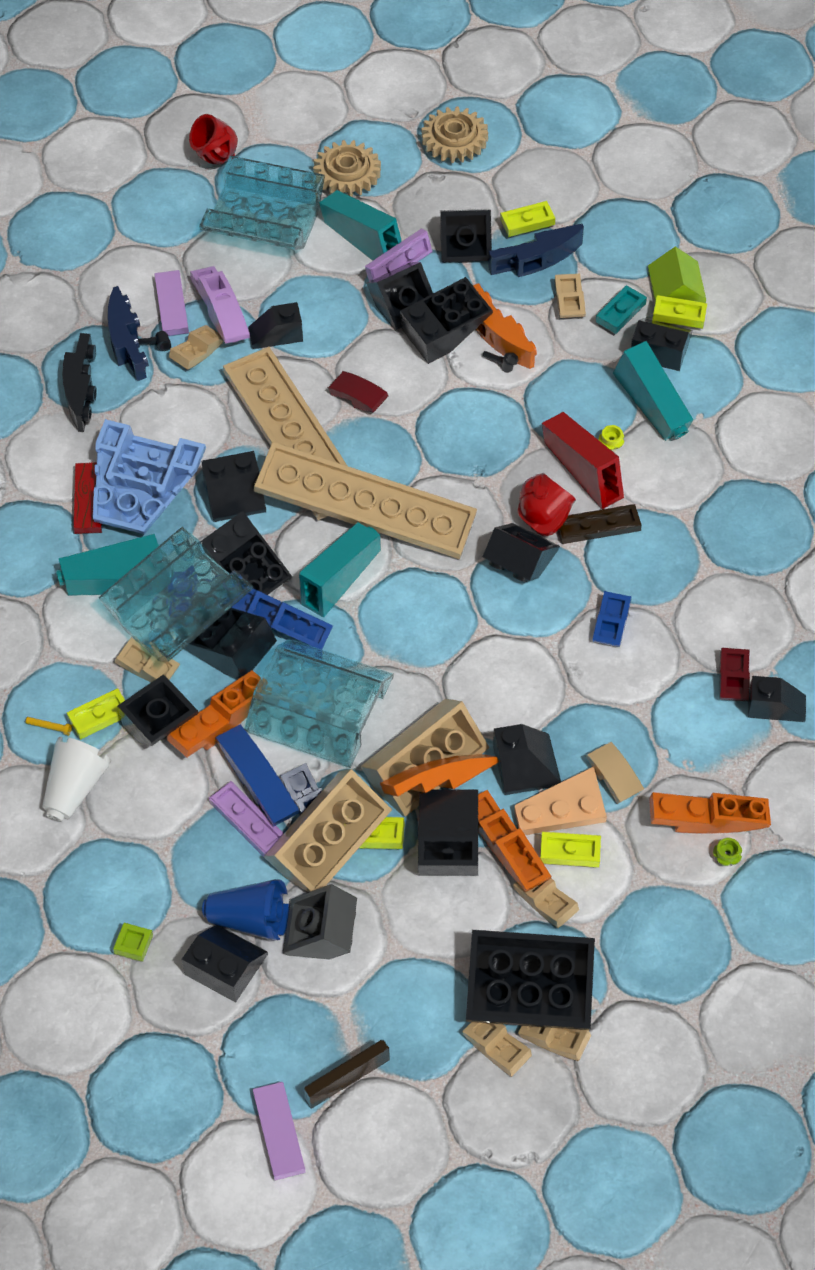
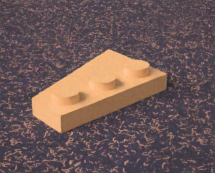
M594 766L514 805L518 829L521 828L525 835L604 823L607 818Z

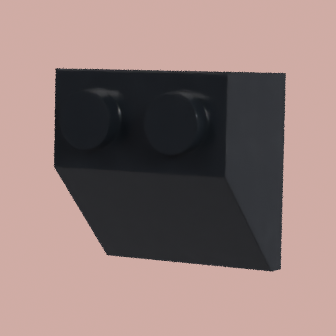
M490 209L440 210L442 262L489 261V251L492 250Z
M421 262L407 263L366 283L375 306L394 330L402 327L400 310L433 294Z
M642 318L638 320L631 348L647 341L662 367L680 371L693 330Z
M254 451L201 461L203 479L213 522L232 519L242 511L246 516L266 512L264 495L254 492V486L259 476V468Z
M514 523L494 527L482 557L489 560V565L499 570L507 569L513 572V577L528 582V580L531 581L541 576L558 552L560 546Z
M164 674L117 706L122 725L139 743L153 746L199 714L198 710Z
M215 925L196 937L181 960L184 975L236 1003L267 957L268 952L223 927Z

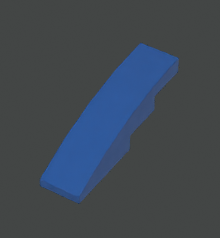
M233 579L220 603L221 605L264 617L270 628L322 651L333 625Z
M241 724L215 737L243 787H247L257 806H261L273 827L299 814V809L284 784Z

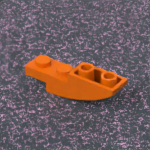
M479 283L473 285L493 310V313L475 330L491 347L503 356L506 353H514L518 356L517 364L529 369L533 368L537 350L534 343L525 336L522 325L516 323L512 315L503 318L501 311L492 304L489 293L487 291L484 292Z
M251 670L211 697L210 705L171 732L167 737V741L185 757H189L202 747L206 750L217 744L215 737L241 724L270 693L272 686Z
M652 792L649 797L651 824L675 826V832L733 833L768 828L771 825L768 798L712 793L709 798L656 792Z

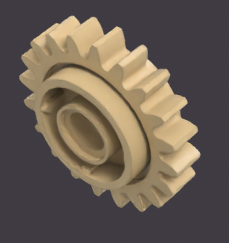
M456 106L455 111H451L449 107H446L445 113L437 110V116L430 114L429 121L424 120L422 145H426V152L432 151V157L441 155V161L446 160L448 157L451 163H454L455 158H459L463 163L465 156L473 160V153L480 155L481 149H486L488 125L484 124L483 117L477 118V112L469 114V108L460 112L458 106Z
M342 140L340 146L333 142L332 149L325 146L324 153L318 152V159H314L313 172L314 177H316V183L321 184L322 190L329 188L330 194L338 190L348 193L351 197L353 192H357L361 196L362 189L371 191V185H377V179L381 177V161L378 160V154H373L372 147L365 149V143L356 146L355 140L350 145H347L346 141Z

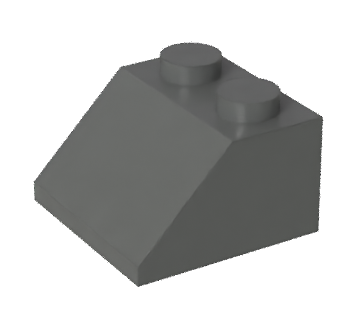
M330 884L292 898L290 900L283 954L330 960L350 953L357 897Z

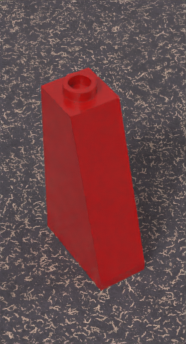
M564 412L542 423L545 445L601 509L624 498L620 461L617 454Z

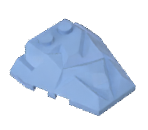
M105 419L96 440L97 465H95L96 487H94L93 501L94 522L146 534L167 506L196 473L206 445L180 438L177 446L134 436L130 425Z

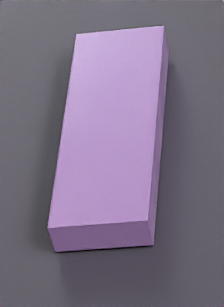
M421 228L367 264L365 269L369 281L407 263L418 262L432 253L427 231Z
M180 271L154 273L162 330L168 336L189 333Z
M232 781L209 797L210 804L263 857L284 834L277 826H272L267 816Z
M279 1082L253 1089L274 1180L306 1173L284 1083Z

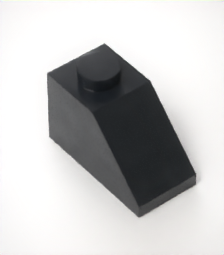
M297 302L271 306L248 326L252 349L303 342L302 320Z
M752 676L749 689L748 718L805 722L806 695L782 678Z

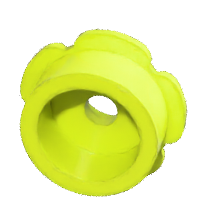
M608 425L603 428L598 440L610 450L623 446L624 434L620 427Z

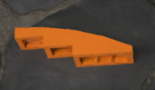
M485 754L443 758L404 770L381 782L380 785L384 794L397 797L410 789L427 793L438 785L455 789L497 764L499 760L496 756Z
M488 790L478 794V833L515 881L527 892L551 879L552 876L521 828L517 829L504 809L500 810Z

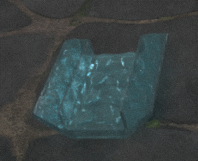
M230 155L223 171L224 188L214 210L207 208L199 229L294 250L304 249L319 212V202L321 201L325 175Z
M182 526L100 595L99 599L129 635L158 661L169 662L253 589V586L235 570L230 574L205 554L200 541Z
M288 639L277 645L254 690L244 729L247 733L351 768L361 747V732L377 698H384L394 674Z

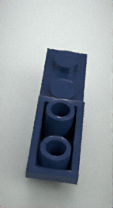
M577 224L534 233V242L489 251V271L491 275L515 270L517 276L522 277L549 268L567 258L582 245L584 226L583 224Z
M116 286L113 287L110 295L107 317L114 357L118 366L128 363L136 380L140 381L147 378L145 367L149 366L145 353L138 350L140 346L137 328L140 327V322L136 312L131 313L130 311L131 304L127 294L122 295L119 287Z

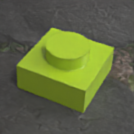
M123 923L113 948L114 954L143 962L153 937L152 930Z

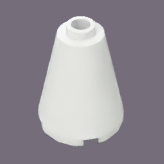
M59 737L54 747L43 808L47 811L46 816L62 822L63 818L70 819L109 767L110 757L105 755L104 759L97 755L99 749L73 738H68L67 742H63V738Z

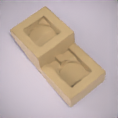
M580 273L555 275V291L560 318L585 317L584 293L582 291Z
M204 325L189 332L186 342L170 348L169 358L188 370L211 355L224 341L218 332Z
M132 637L115 659L116 664L149 682H153L163 674L170 680L180 665L160 650L156 649L153 652Z
M612 742L586 755L591 766H594L598 779L600 781L604 780L617 804L644 790L635 772Z
M552 878L527 892L517 882L513 884L514 889L519 895L557 928H560L579 911L578 903L557 889Z
M471 1022L462 1031L463 1035L483 1055L511 1077L532 1056L530 1048L508 1034L506 1026L503 1024Z
M523 1025L518 1032L519 1036L523 1039L576 1061L580 1060L591 1037L589 1030Z

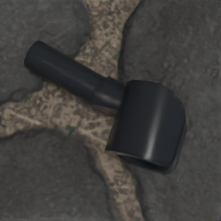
M165 331L157 332L155 337L138 339L139 345L157 344V348L160 351H168L171 348V341Z
M487 351L483 352V357L501 364V369L506 373L511 372L513 366L517 365L518 356L514 353H506L502 357Z

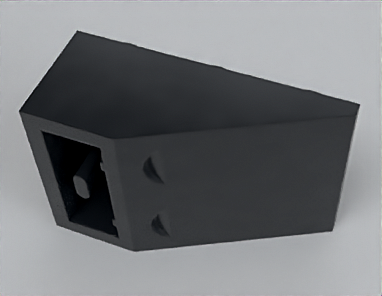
M466 277L400 310L402 331L428 364L454 350L493 313V310Z
M243 511L193 548L206 567L227 588L233 579L268 595L292 577Z
M205 599L171 638L172 641L223 674L238 679L253 670L277 642L264 617ZM197 614V621H190Z
M432 789L427 793L420 792L418 827L419 876H478V789Z

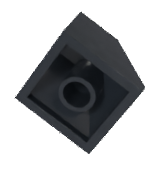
M524 724L494 728L493 749L495 756L499 760L497 766L504 795L551 788L561 783L548 733Z

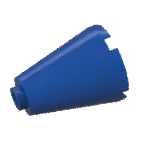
M274 879L213 892L208 895L207 899H204L202 913L211 924L278 941L280 940L278 935H284L287 927L289 904L283 903L282 894H288L287 888L282 880Z

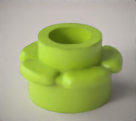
M723 838L718 842V845L714 846L713 855L717 857V861L721 865H736L741 861L742 848L737 840ZM729 851L731 854L727 855L725 852Z

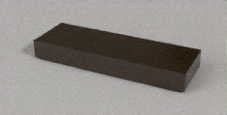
M632 504L568 515L565 523L558 529L561 543L567 544L641 531L642 525L636 506Z
M384 1040L378 1041L305 1086V1101L311 1109L388 1062L390 1060V1052Z

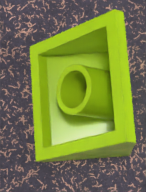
M676 246L648 265L655 303L657 295L706 303L698 261Z

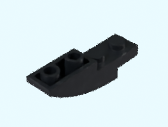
M80 333L75 353L65 352L62 372L69 413L79 432H84L86 422L91 421L92 408L90 405L91 401L95 402L97 388L92 384L90 365L91 360H95L96 345H92L91 334Z

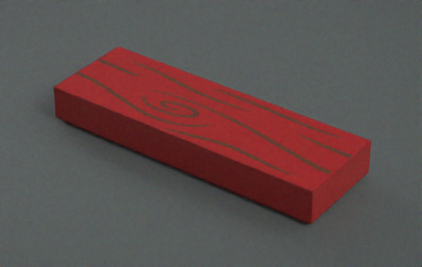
M97 462L75 463V534L102 533V523L94 522L93 520L94 487H96L95 465H97Z

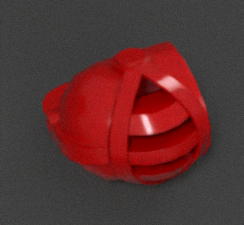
M204 114L194 121L189 134L190 147L196 151L201 159L207 163L218 165L234 158L238 138L236 132L227 123L213 115Z
M545 473L536 474L527 479L522 486L519 494L518 513L521 519L541 536H550L557 532L565 523L576 499Z

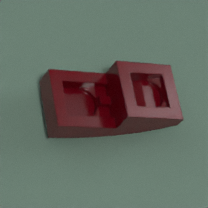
M345 371L328 387L332 396L351 400L354 408L372 413L389 396L385 390L376 384Z
M721 648L719 681L721 700L749 701V649Z

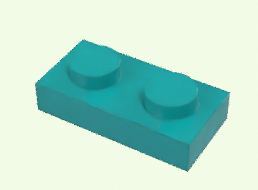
M626 285L596 315V323L617 334L646 305L647 297Z

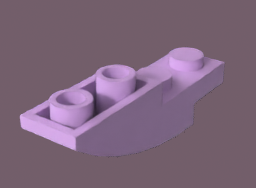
M215 266L190 271L191 281L207 305L208 316L225 344L250 338L239 303L223 271L218 272Z

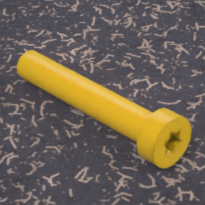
M32 717L26 718V724L60 731L64 735L69 736L72 730L71 724L66 723L62 725Z

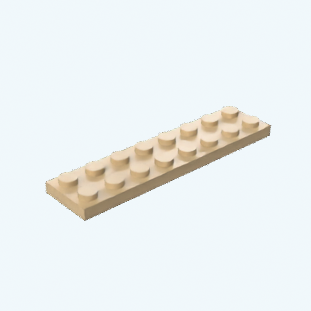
M270 347L223 365L224 374L270 446L272 442L279 443L347 466ZM312 511L317 520L327 517V515Z
M275 442L271 444L254 486V492L354 525L359 522L366 527L374 528L378 533L457 559L461 558L477 513L476 508Z

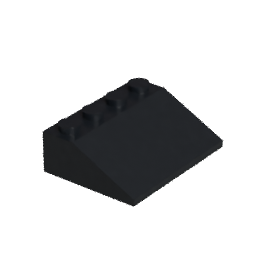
M472 930L466 1022L590 1030L595 938Z

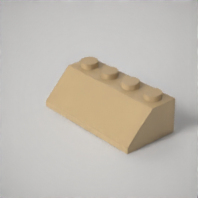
M444 699L370 758L361 768L373 788L394 809L406 817L419 806L420 792L410 789L398 797L384 794L380 785L381 782L404 770L430 761L460 755L483 754L490 747L462 701ZM438 785L433 789H440L441 787Z
M352 769L339 771L266 853L264 858L285 878L306 892L322 888L330 882L392 809Z

